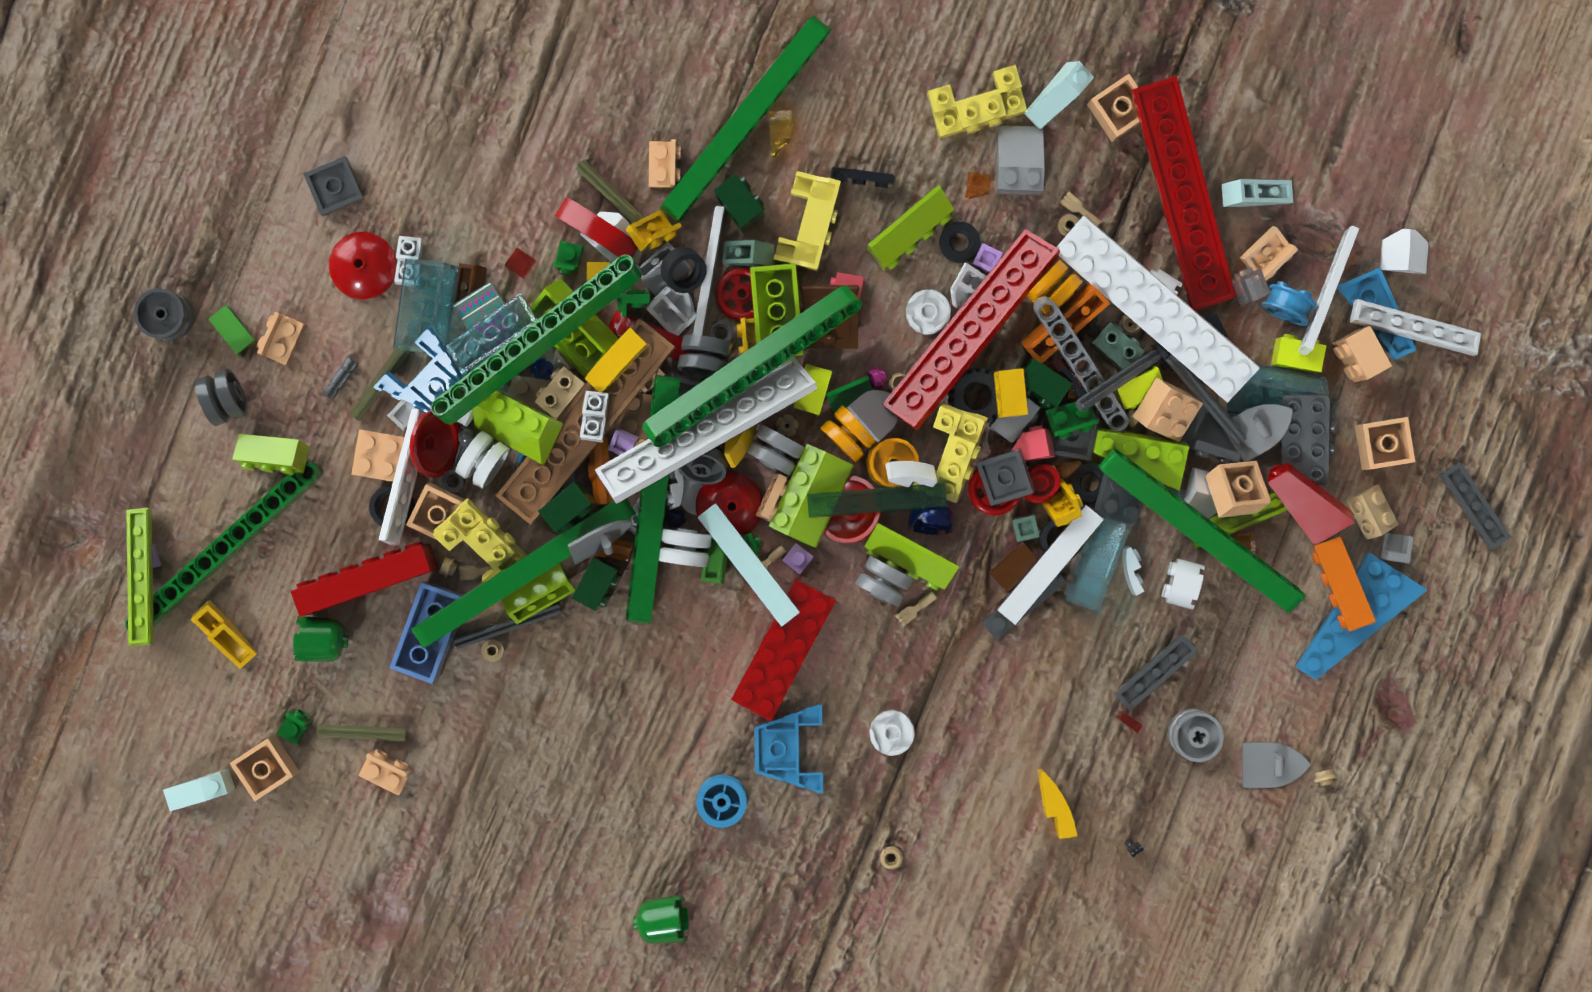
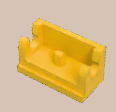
M1024 369L994 372L998 418L1028 415Z

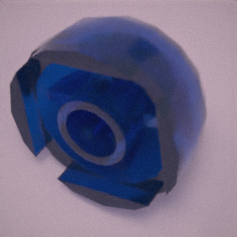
M928 496L926 500L919 501L910 510L908 529L914 527V532L928 535H938V531L945 530V534L953 532L954 518L952 510L947 504L939 501L940 498Z

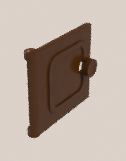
M802 285V312L844 285ZM846 285L858 297L859 285ZM858 312L805 349H858Z

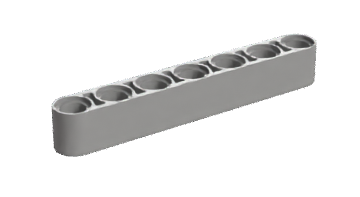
M1048 297L1038 298L1033 305L1034 312L1085 392L1088 393L1105 382L1058 306ZM1050 304V311L1048 313L1042 314V307L1044 305ZM1062 323V329L1058 332H1053L1054 326ZM1074 342L1073 348L1065 351L1066 344ZM1082 360H1086L1085 366L1077 369V364ZM1092 379H1097V383L1093 387H1088ZM1111 393L1106 396L1109 397L1106 404L1100 405L1099 401L1094 406L1104 422L1113 431L1120 432L1127 427L1129 420L1114 394ZM1120 415L1117 422L1111 423L1114 416Z

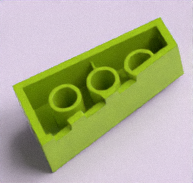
M1096 427L1093 453L1105 458L1115 448L1161 483L1180 491L1189 451L1187 442H1177L1173 439L1128 431L1116 432L1111 428Z

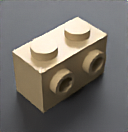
M564 366L562 369L557 368L550 377L552 381L547 387L542 386L536 394L537 399L535 403L556 420L586 384Z

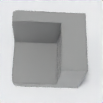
M1385 533L1380 559L1410 564L1414 537Z

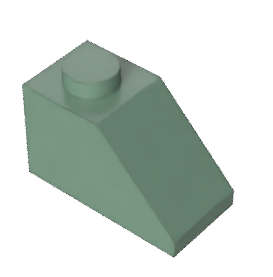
M757 240L724 241L722 264L745 267L773 265L774 244Z

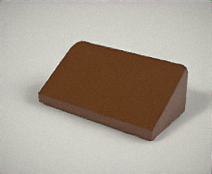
M459 263L453 304L485 285L486 267Z
M1021 542L989 573L1006 592H1010L1038 562V558Z

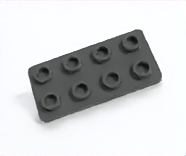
M1284 395L1282 405L1292 408L1293 414L1290 425L1282 437V465L1288 462L1317 485H1326L1329 482L1330 455L1335 454V441H1330V433H1335V419H1331L1330 397L1328 395Z
M1202 405L1180 441L1187 442L1189 449L1196 451L1195 455L1209 459V456L1218 458L1217 462L1222 464L1244 462L1241 454L1237 452L1224 429ZM1259 455L1249 461L1258 462Z

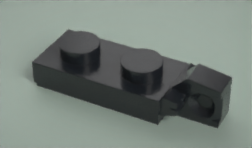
M832 167L831 179L839 180L841 184L850 179L852 184L865 186L866 182H873L875 187L888 189V185H893L894 182L893 174Z

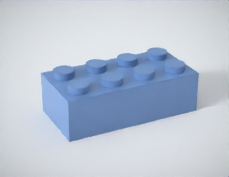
M428 581L421 582L390 669L431 684L438 681L457 628L425 648H422L411 628L454 602L463 594Z

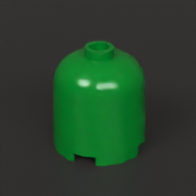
M310 616L297 617L296 625H299V634L294 633L293 655H296L294 661L333 662L342 655L343 648H348L349 635H344V627L338 620Z
M683 896L652 899L645 901L639 907L637 916H634L633 924L634 929L638 930L642 940L649 944L682 943L688 940V937L684 936V931L689 930L688 908H683L682 902L685 901Z

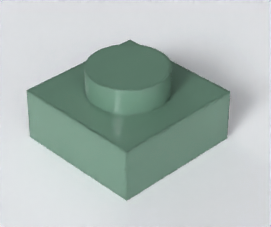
M1034 514L1012 519L1017 542L1040 537Z

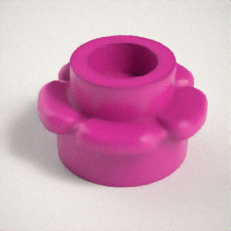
M875 366L871 371L867 372L873 388L884 387L887 377L883 369H878Z

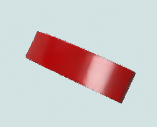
M568 197L565 198L554 215L618 257L629 255L633 258L638 250L630 236Z
M615 310L608 328L616 336L621 337L630 327L632 328L638 319L629 315L622 317V313ZM646 323L676 347L669 355L670 358L679 361L680 355L687 354L681 349L682 337Z

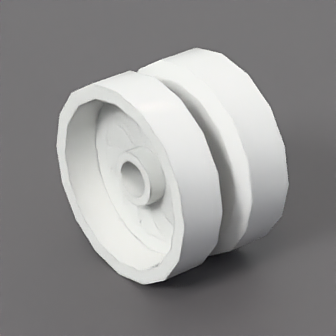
M481 431L463 453L455 472L466 479L473 475V484L484 490L502 468L511 448L502 442L493 445V437Z
M677 528V530L662 529L661 540L664 543L673 544L674 548H660L659 561L708 567L709 555L705 552L696 551V548L707 549L711 547V535Z

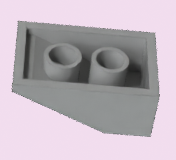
M998 125L995 194L1041 195L1044 191L1045 169L1043 127L1038 129L1034 126Z

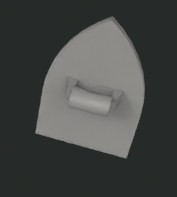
M872 390L862 394L847 408L872 437L879 442L894 428L898 417L882 405L891 393Z
M1263 404L1251 407L1231 418L1247 437L1244 442L1238 445L1227 434L1237 452L1241 454L1244 462H1248L1269 450L1282 439L1290 425L1293 409L1283 405Z
M620 520L606 524L568 544L574 564L580 563L603 549L606 555H611L613 553L612 543L631 526L632 520Z
M1273 742L1242 743V788H1274L1284 786L1299 778L1311 764L1299 752L1283 744Z

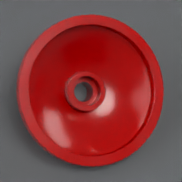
M351 233L343 237L334 246L330 254V277L334 285L343 294L359 300L376 298L385 293L395 280L397 259L394 250L386 240L374 233ZM358 260H362L363 265L360 268L356 267V262Z
M429 410L414 425L409 442L410 456L414 467L423 476L438 478L443 476L453 466L460 444L458 440L459 428L456 422L445 424Z
M727 471L725 478L721 482L703 484L696 497L697 517L716 503L739 534L744 536L750 533L761 519L756 516V513L763 499L762 494L755 482L746 475ZM730 502L735 503V509L732 511L727 508Z
M850 476L824 534L830 539L843 544L857 543L869 537L882 515V502L876 488L863 478ZM857 509V514L852 516V511Z

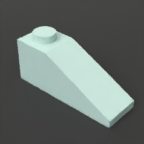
M1080 61L1067 62L1024 114L1038 129H1041L1081 94L1094 78L1093 75Z
M1239 179L1222 184L1223 207L1294 203L1292 180Z
M228 768L166 788L163 792L169 810L173 811L226 795L236 789Z

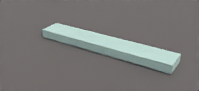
M716 503L697 517L781 627L800 613Z

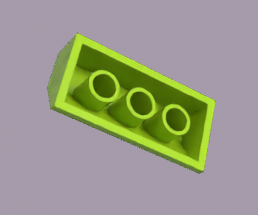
M937 185L868 244L866 251L883 271L887 268L890 270L895 268L901 262L899 258L903 254L910 255L918 248L916 243L922 238L925 241L928 240L935 233L934 228L939 224L944 226L953 218L951 214L954 208L942 188Z
M796 263L750 267L756 344L800 315ZM803 350L793 357H803Z
M561 278L544 288L525 316L532 323L536 322L574 291ZM595 314L557 343L555 347L585 378L619 338Z
M500 389L472 409L476 429L488 433L494 439L542 465L545 464L564 424Z
M807 444L769 527L817 548L853 471L854 465Z
M877 523L872 534L863 545L867 548L865 553L878 559L879 555L886 558V564L897 570L899 566L907 569L906 575L916 580L919 577L927 580L925 585L938 591L939 587L945 590L959 568L956 564Z

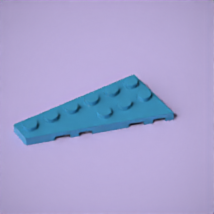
M1367 553L1356 570V575L1376 622L1347 633L1346 628L1341 629L1337 616H1340L1337 607L1332 608L1295 667L1317 680L1425 593L1427 589L1371 553Z

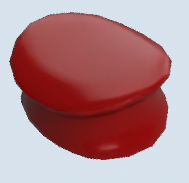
M1040 464L1028 470L1035 492L1024 496L1027 500L1033 503H1044L1056 496L1059 491L1061 478L1059 472L1053 466Z

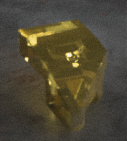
M791 110L769 111L772 157H776L778 151L785 144L788 145L791 142V136L793 135Z

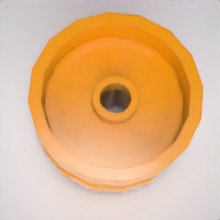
M1060 259L1029 291L1026 297L1034 303L1038 298L1046 295L1058 308H1061L1075 294L1074 291L1082 284L1083 280L1076 273H1073L1062 281L1061 278L1066 274L1069 266ZM1044 305L1041 311L1044 314L1048 313L1051 305Z
M841 405L834 413V417L842 426L839 427L833 421L827 420L820 429L856 463L864 455L863 450L856 442L859 441L863 446L871 448L876 440L856 417Z
M899 438L884 439L874 444L868 451L865 460L866 471L870 479L878 486L884 488L903 487L902 485L889 482L885 465L890 460L919 462V456L915 448L906 440Z

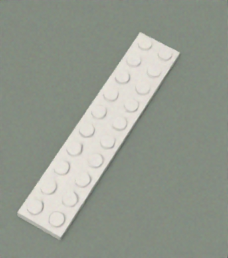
M1085 215L1056 247L1060 250L1058 255L1091 285H1094L1106 298L1227 403L1260 369L1253 360Z
M792 357L666 445L655 447L650 439L598 467L595 471L617 504L817 389L816 383L797 359Z

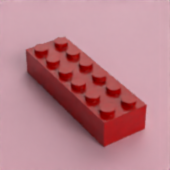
M422 541L414 542L404 546L405 551L395 549L383 553L384 558L382 559L378 556L361 561L362 566L360 567L358 564L349 565L339 569L340 574H337V571L318 576L319 581L317 582L316 579L296 584L297 589L290 592L299 617L314 614L438 570L439 567L431 545L423 544Z
M797 578L787 596L800 613L782 627L774 618L731 698L732 701L769 721H772L836 602V599Z

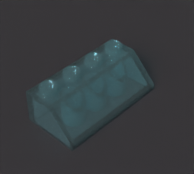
M405 259L393 349L427 354L415 341L431 326L447 350L453 313L452 305L454 304L459 270L458 266L445 262Z
M520 293L445 345L464 377L536 322L538 317Z
M1257 364L1260 369L1227 403V412L1239 414L1257 405H1282L1284 395L1329 396L1327 377Z
M1103 516L1100 517L1104 520L1090 535L1089 540H1086L1081 549L1083 556L1080 562H1076L1073 569V574H1075L1072 583H1068L1065 590L1067 601L1096 612L1100 610L1131 528L1130 525Z

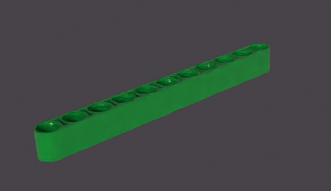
M814 15L809 18L664 200L660 207L663 212L677 223L684 218L825 41L832 29Z
M629 255L618 257L437 397L431 405L432 413L445 424L457 422L638 282L642 276L640 266Z
M844 285L837 288L648 418L642 426L644 433L655 447L666 445L856 314L862 306V301L848 286Z
M655 375L650 417L678 398L679 377ZM669 474L643 488L640 492L626 609L627 622L648 624L651 622Z
M1113 448L1099 464L1100 470L1286 612L1292 613L1306 598V594L1298 586L1119 450Z
M306 462L304 473L294 472V475H287L153 594V605L156 602L160 606L158 614L153 610L154 626L317 483L322 477L321 467L317 463ZM309 466L312 467L314 471V474L310 479H308L305 475V470ZM292 481L297 486L293 494L288 490V486ZM275 496L279 499L280 502L278 508L276 509L273 508L271 504V501ZM257 512H260L263 517L259 524L254 518ZM240 527H243L246 533L243 539L237 533ZM223 542L227 543L229 548L226 554L221 551V544ZM206 557L211 560V567L209 569L204 566V559ZM189 572L194 575V582L192 584L187 580ZM172 587L177 590V597L175 599L170 595ZM127 618L125 624H126V628H127V630H128V618Z
M627 498L617 504L613 500L565 533L556 536L411 628V631L422 648L429 646L571 556L568 544L601 526L620 520H628L636 514L635 510Z

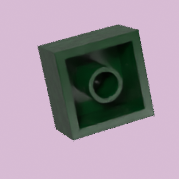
M735 173L714 189V194L734 223L744 233L764 218L765 205L757 194L752 196L750 185L743 176L739 178Z
M1036 359L1030 360L1024 367L1026 397L1032 396L1035 398V403L1045 410L1058 407L1072 383Z
M573 482L539 509L538 512L555 533L561 531L565 533L577 525L576 520L579 517L581 519L586 518L595 511L593 506L597 502L581 482Z
M599 556L593 557L572 599L594 611L606 607L612 597L609 594L611 588L617 587L623 576L619 574L621 568Z

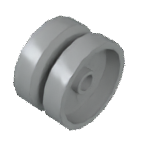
M761 424L756 436L767 443V445L764 447L757 442H752L746 453L759 459L758 462L790 476L795 468V464L785 458V454L794 458H800L805 447Z
M869 556L865 567L876 575L873 578L865 573H860L855 584L867 590V593L875 598L899 607L904 596L893 588L894 585L904 590L909 589L914 579L886 563Z
M1192 708L1182 710L1172 718L1168 726L1169 744L1175 752L1189 761H1208L1216 756L1223 746L1224 734L1222 726L1216 718L1202 710Z

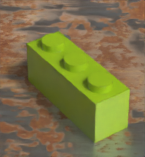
M239 434L232 460L241 464L240 467L245 470L253 471L254 468H260V470L273 473L274 470H280L284 474L294 475V472L304 473L310 446L297 439Z
M558 563L501 600L509 617L516 624H519L572 594L576 589L567 570L561 563Z

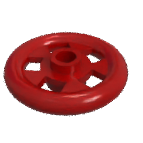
M737 267L727 271L719 279L716 286L715 298L717 305L723 314L733 320L741 321V318H754V308L745 312L742 307L750 302L753 304L751 273L748 267ZM740 277H750V283H740ZM729 281L735 284L731 293L725 290ZM740 290L746 291L747 294L744 298L738 296ZM730 298L737 304L734 309L730 308L726 303Z
M978 468L973 472L969 480V498L972 504L984 514L992 516L1006 514L1015 508L1021 498L1000 503L998 507L990 506L985 487L984 493L986 497L979 498L977 489L984 487Z

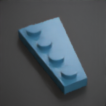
M1380 267L1337 286L1352 308L1354 300L1359 299L1399 310ZM1372 329L1379 343L1393 360L1416 351L1412 339Z

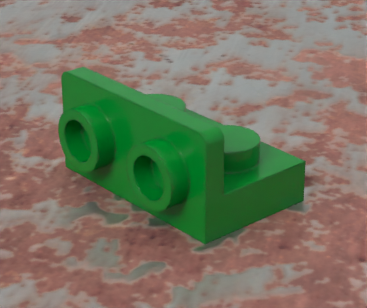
M627 289L622 295L617 297V311H622V317H626L627 303H631V307L644 308L645 304H650V290Z
M1075 402L1045 411L1052 437L1059 436L1060 440L1073 436L1072 431L1081 429V433L1094 430V425L1099 423L1092 406L1085 411H1079L1075 406Z

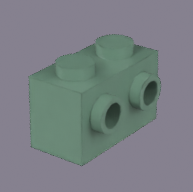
M1109 322L1089 345L1121 371L1137 361L1145 351L1141 349L1142 344L1133 337L1130 339L1124 334L1125 330L1119 324Z

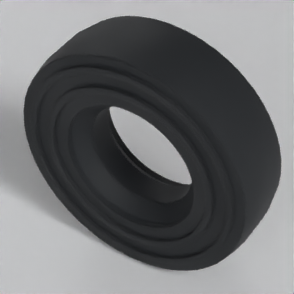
M960 221L951 223L941 233L939 239L940 250L952 262H967L977 254L980 248L979 233L969 223ZM956 234H964L968 238V247L963 251H957L951 245V239Z
M1083 463L1073 470L1069 484L1072 485L1075 494L1080 496L1082 502L1096 503L1104 473L1100 470L1097 463ZM1087 474L1095 475L1099 482L1097 489L1092 492L1084 490L1081 485L1082 478Z

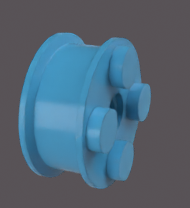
M1278 281L1277 284H1271L1268 288L1270 294L1266 302L1261 303V308L1283 321L1307 326L1309 323L1307 317L1311 308H1316L1317 303L1311 298L1312 294L1305 290L1297 291L1291 289L1290 285Z
M719 774L710 777L699 789L696 800L698 813L707 824L714 827L725 828L736 824L746 810L747 793L744 786L738 779L730 775ZM723 798L726 803L720 804L718 799Z

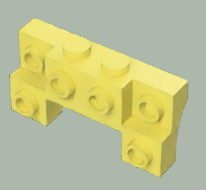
M1016 65L993 72L996 90L955 102L950 84L929 90L927 96L939 139L964 131L971 134L981 130V126L989 124V127H994L1002 124V120L1024 114L1027 107L1022 94V85Z
M799 171L796 172L791 195L807 199V204L797 242L779 237L773 261L784 264L796 263V266L815 271L818 270L824 245L829 246L832 235V232L828 231L830 223L835 224L838 210H834L841 181Z
M943 403L939 408L933 427L950 435L938 470H935L937 483L934 487L914 482L912 489L931 497L937 495L957 503L960 500L966 480H970L974 472V467L971 466L973 460H977L982 447L979 446L988 418Z
M468 498L433 532V536L448 551L464 540L492 567L482 575L483 583L527 555L515 544L514 538L509 533H504L500 529L495 519L492 517L488 518Z

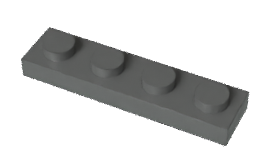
M1461 462L1455 463L1439 474V477L1489 550L1495 549L1511 538Z
M1060 574L1053 579L1019 621L1067 583ZM995 610L982 621L996 640L1015 625L998 610Z
M1180 634L1114 692L1115 696L1131 711L1198 652L1197 649L1183 634Z

